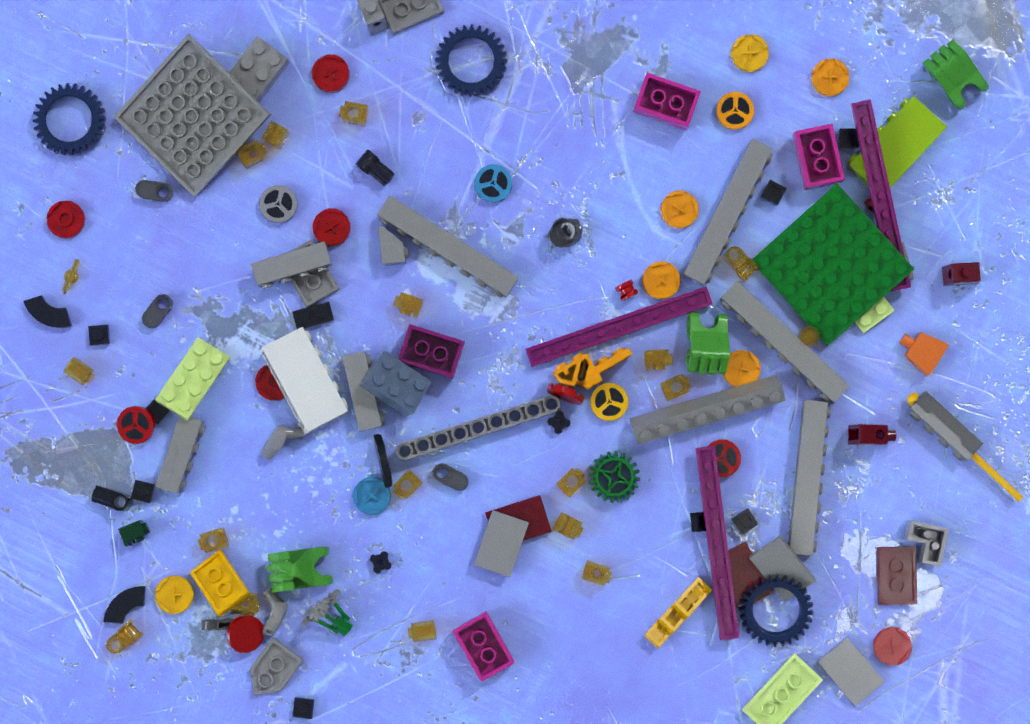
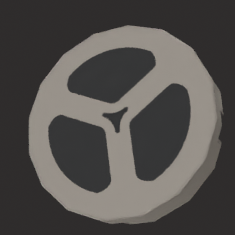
M274 185L262 193L259 207L267 220L273 223H284L295 215L298 202L291 189L283 185Z

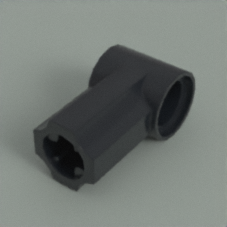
M368 149L355 163L363 172L370 174L384 187L395 175L392 170L380 162V159Z
M98 485L93 490L92 502L114 508L118 511L128 510L132 506V499L128 494ZM120 497H123L125 499V505L123 507H120L118 505V500Z

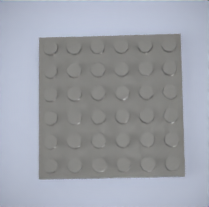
M187 34L114 118L193 197H197L271 116V113L191 34Z

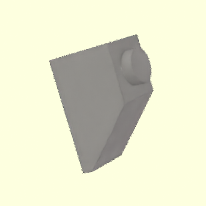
M378 226L382 265L406 264V259L409 258L408 247H404L403 242L383 226Z

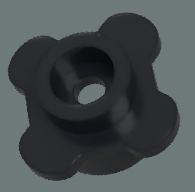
M557 411L553 418L548 419V425H551L557 434L562 433L565 427L570 426V420L563 416L564 413L562 411Z
M383 551L379 555H371L370 561L373 563V571L375 573L391 568L392 565L387 558V552Z

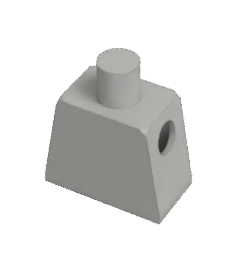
M357 0L370 35L388 29L378 0Z

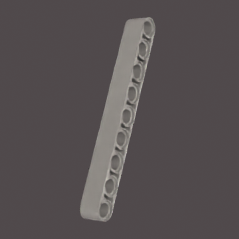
M547 396L409 440L397 446L396 454L402 460H409L557 412L560 408V401L556 396ZM549 399H553L557 403V407L554 410L546 407V402ZM531 405H535L539 409L538 414L535 416L528 413V407ZM512 411L520 413L521 417L516 422L509 418ZM494 417L501 418L502 425L500 427L492 426L491 420ZM475 423L483 424L484 430L481 433L473 431ZM457 429L465 430L466 434L463 439L455 437L454 433ZM440 434L447 437V442L444 445H439L436 442V438ZM422 440H426L429 443V447L425 451H420L418 448V443ZM403 446L410 448V454L407 457L400 455V449Z

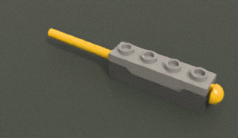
M927 391L923 392L920 396L916 392L910 393L907 396V403L910 405L908 408L911 412L910 416L917 422L920 420L924 423V429L931 435L933 433L939 437L938 441L946 448L949 446L954 451L952 454L958 460L968 461L973 459L1015 500L1019 502L1023 498L1010 483L976 453L984 443Z

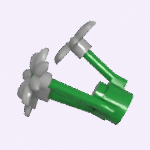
M336 589L333 593H329L328 597L323 598L322 602L317 601L316 607L315 605L310 606L308 613L305 614V618L302 620V627L304 628L309 621L312 623L316 622L336 634L347 635L352 629L353 624L349 622L350 617L344 613L337 603L336 596L341 591ZM327 604L334 605L342 617L338 616L334 619L327 614L326 610L330 607ZM320 616L327 618L332 622V625L320 620Z

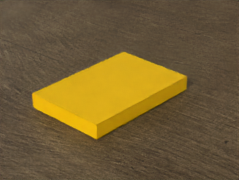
M221 549L189 572L219 617L223 616L251 594Z

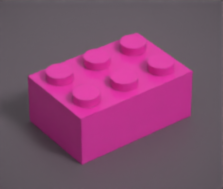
M646 73L633 112L687 131L701 91Z
M833 124L799 130L793 133L792 137L804 191L842 183L845 180Z
M487 611L452 630L481 682L515 663Z

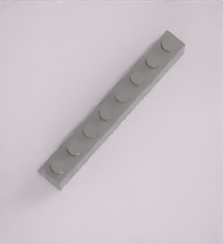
M753 138L751 139L683 274L684 277L702 286L705 282H710L714 274L711 270L714 265L718 266L722 256L719 254L722 248L726 249L731 241L728 236L731 231H736L740 223L737 219L739 215H744L748 207L745 203L748 197L752 199L756 191L754 185L756 181H761L765 173L762 169L765 164L769 165L773 154H771L773 148Z
M390 195L377 213V216L380 218L379 222L387 227L392 225L396 228L395 232L403 237L408 235L412 238L411 242L415 245L427 247L428 253L436 258L438 255L444 258L443 262L452 268L454 265L461 269L459 271L461 274L468 278L471 275L477 279L476 283L483 288L486 286L493 289L492 293L499 298H502V296L507 298L519 279L517 275Z
M738 281L720 298L722 301L721 305L727 311L732 310L736 314L735 318L741 324L746 323L750 327L749 331L755 337L760 336L764 340L763 344L772 351L774 349L778 353L777 357L784 364L788 362L793 367L791 370L798 377L802 375L807 380L805 383L812 390L817 389L821 393L819 396L823 401L835 403L849 388V384Z
M777 375L629 419L634 437L639 445L786 400L782 383Z
M803 400L788 538V545L795 554L812 556L817 548V541H814V535L818 533L819 522H816V516L820 514L821 509L818 496L822 495L823 483H820V477L824 475L825 464H822V457L826 456L827 445H824V438L828 437L829 426H826V418H830L831 412L828 402Z

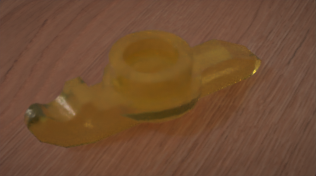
M76 258L71 269L65 272L63 294H66L68 289L71 288V283H75L78 280L76 271L79 267V260Z

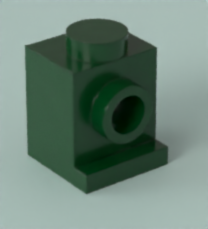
M138 520L118 529L125 547L132 545L130 541H133L135 544L144 540V536L150 533L147 522L144 523L143 520Z

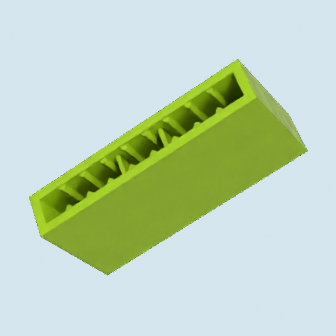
M915 96L910 100L906 98L899 105L902 109L897 114L893 112L886 119L889 123L885 127L881 125L877 129L890 188L947 128ZM854 153L848 160L850 164L846 168L868 187L861 153L859 155Z

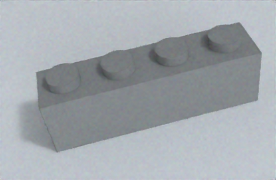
M325 241L251 263L257 286L263 287V289L273 287V283L281 281V283L290 282L292 277L298 275L300 278L310 276V272L318 270V272L329 270L328 266H332Z
M362 351L342 356L359 431L383 427L382 422H385L383 410L379 411L378 403H381V400L359 386L369 366L372 364L370 354L366 355V352Z
M179 416L155 487L176 494H180L181 491L185 490L187 484L185 477L192 470L193 462L191 460L193 454L196 455L200 444L197 442L199 436L202 437L205 432V421L193 417L187 421Z

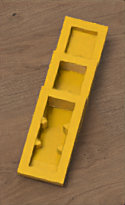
M697 577L650 627L644 636L658 649L683 621L692 614L712 589L701 578Z

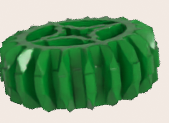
M618 451L614 452V457H611V453L607 452L608 458L606 459L601 454V462L597 459L594 460V463L598 466H590V469L594 470L595 473L588 474L589 477H594V480L589 481V484L595 483L596 485L591 490L596 491L598 489L600 491L597 493V497H600L603 493L605 495L603 501H606L608 496L611 497V503H614V497H617L618 502H622V495L626 500L629 499L626 493L629 492L634 495L635 492L631 487H639V485L634 484V480L640 481V477H634V474L640 473V470L633 471V467L637 463L635 462L630 465L629 462L632 460V457L624 460L625 453H622L619 458ZM617 461L612 471L601 469L605 463ZM623 464L629 470L630 480L622 477L620 473ZM618 467L617 476L624 481L615 480V483L613 482L610 487L611 477L605 473L613 474V471L615 472ZM598 474L608 479L606 490L601 487ZM615 484L627 485L626 489L622 492L611 493Z

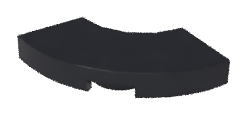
M42 295L23 301L28 312L40 323L54 328L72 327L67 308L50 306Z
M376 434L373 436L385 488L392 487V477L382 436Z
M146 586L129 588L118 594L107 607L103 622L123 624L126 615L131 609L145 605Z

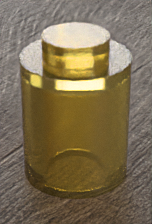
M806 326L798 333V338L808 347L817 343L820 337L818 329L813 326Z
M73 357L68 362L63 371L81 385L89 384L95 376L93 374L94 370L76 357Z
M434 620L411 623V627L408 628L409 639H413V642L437 639Z

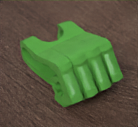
M951 40L947 43L948 48L945 45L941 46L938 49L940 54L937 51L933 52L930 55L932 60L926 59L923 65L929 75L940 83L952 104L957 109L962 110L966 105L961 95L965 85H974L982 92L987 91L989 86L966 51L955 40Z
M690 312L687 317V336L691 349L685 355L688 372L695 373L697 369L698 374H706L707 370L708 374L715 375L717 370L718 374H726L730 359L727 315L723 313L718 314L715 318L714 327L709 329L701 324L699 313Z
M329 547L268 554V561L272 562V564H268V571L273 572V574L269 575L270 583L275 582L272 585V592L332 584L333 578L331 575L323 576L315 570V563L320 557L329 554Z

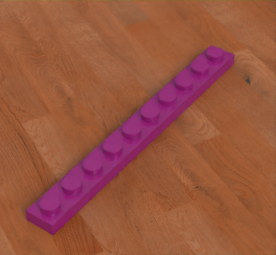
M871 99L851 103L877 228L905 258ZM909 275L891 291L910 288Z
M707 286L526 348L531 367L708 307L713 305Z
M715 445L695 448L719 638L720 640L736 639L740 637Z

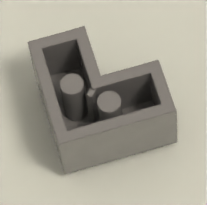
M907 520L903 539L922 543L918 562L941 567L949 529Z

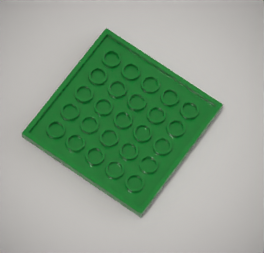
M837 183L750 260L827 346L914 270L912 265Z

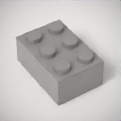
M257 36L229 73L260 102L290 62L288 58Z

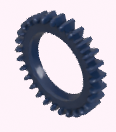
M471 24L469 30H467L465 25H463V31L456 27V34L449 31L450 39L443 37L446 44L439 43V47L442 50H436V54L441 56L435 58V62L441 63L436 66V70H442L438 73V76H445L442 83L449 82L447 88L455 87V94L461 90L462 96L468 91L469 97H472L473 92H476L479 97L480 90L487 94V87L493 91L492 83L499 85L500 82L497 77L504 78L500 71L507 70L503 66V64H507V59H503V57L507 56V52L501 51L505 46L504 44L498 45L501 39H494V32L488 35V28L481 32V25L478 26L477 30H474L473 24ZM478 38L486 42L493 52L494 65L492 71L485 79L479 82L468 83L461 81L452 73L449 67V53L452 47L462 39Z
M66 83L65 89L59 84L58 91L52 87V94L44 92L47 98H39L43 104L35 105L40 111L33 112L38 117L33 119V123L39 124L34 127V130L40 131L36 136L43 138L41 143L43 145L48 143L46 148L49 150L54 147L53 152L56 154L61 149L63 156L66 155L67 150L69 155L73 156L74 150L78 155H81V148L88 152L87 145L94 148L95 146L92 141L99 142L100 139L96 135H103L104 133L100 128L106 127L104 123H101V121L106 120V116L100 115L105 112L104 108H99L102 102H95L98 96L96 94L91 96L92 91L90 89L85 92L83 85L78 90V85L75 83L72 89L70 84ZM67 96L76 97L84 101L92 115V122L88 132L82 138L71 142L62 141L54 137L46 124V115L49 107L56 100Z
M770 574L768 575V581L761 577V584L754 581L755 588L748 586L750 593H743L746 599H741L740 602L744 606L739 607V610L743 613L740 615V619L745 620L742 622V626L747 627V634L753 632L751 635L752 639L758 637V643L765 639L766 646L773 641L774 647L780 642L782 647H784L785 640L791 645L792 637L798 641V633L803 636L805 635L802 628H810L806 622H812V617L808 615H813L814 612L812 609H809L813 607V603L807 602L811 599L810 594L805 595L807 593L806 588L800 589L802 586L800 582L794 585V578L788 582L787 575L780 580L779 574L773 580ZM767 589H786L796 597L799 603V616L796 622L784 631H768L762 628L754 618V602L757 596Z

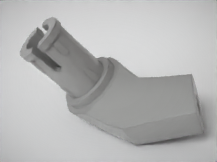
M284 425L277 426L261 450L262 456L271 460L281 450L287 439H303V430L301 427L286 428Z
M271 587L262 593L272 607L269 618L262 630L268 636H274L285 617L288 607L287 602L282 601L276 592L273 593Z

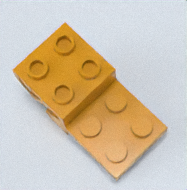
M621 347L612 353L613 357L607 359L605 356L595 363L597 366H594L587 353L583 355L581 352L572 357L571 363L566 365L563 362L556 366L553 376L558 384L574 388L576 384L582 386L584 390H589L602 382L601 373L631 357L632 352L629 347L627 349ZM581 363H583L580 378L583 377L586 364L588 366L587 371L585 373V379L583 381L578 380L577 377L578 373L580 372Z

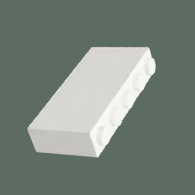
M301 327L263 346L260 352L306 435L345 415L348 412V404L344 398L340 397L337 383L329 377L330 371L327 365L322 364L320 360L321 354L317 347H313L310 333Z

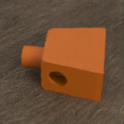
M921 332L915 338L905 333L899 342L908 348L904 357L926 377L931 375L949 344Z

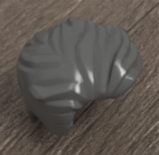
M564 217L557 219L548 233L549 241L559 248L574 246L582 238L580 221Z

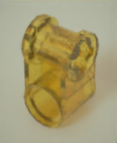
M733 246L726 250L724 254L725 261L744 282L748 281L747 278L754 271L759 270L757 264L741 248ZM732 250L738 253L736 261L729 257V253Z
M131 619L107 640L106 648L110 653H121L141 638L144 633L138 631ZM115 639L121 643L119 650H114L111 647V643Z

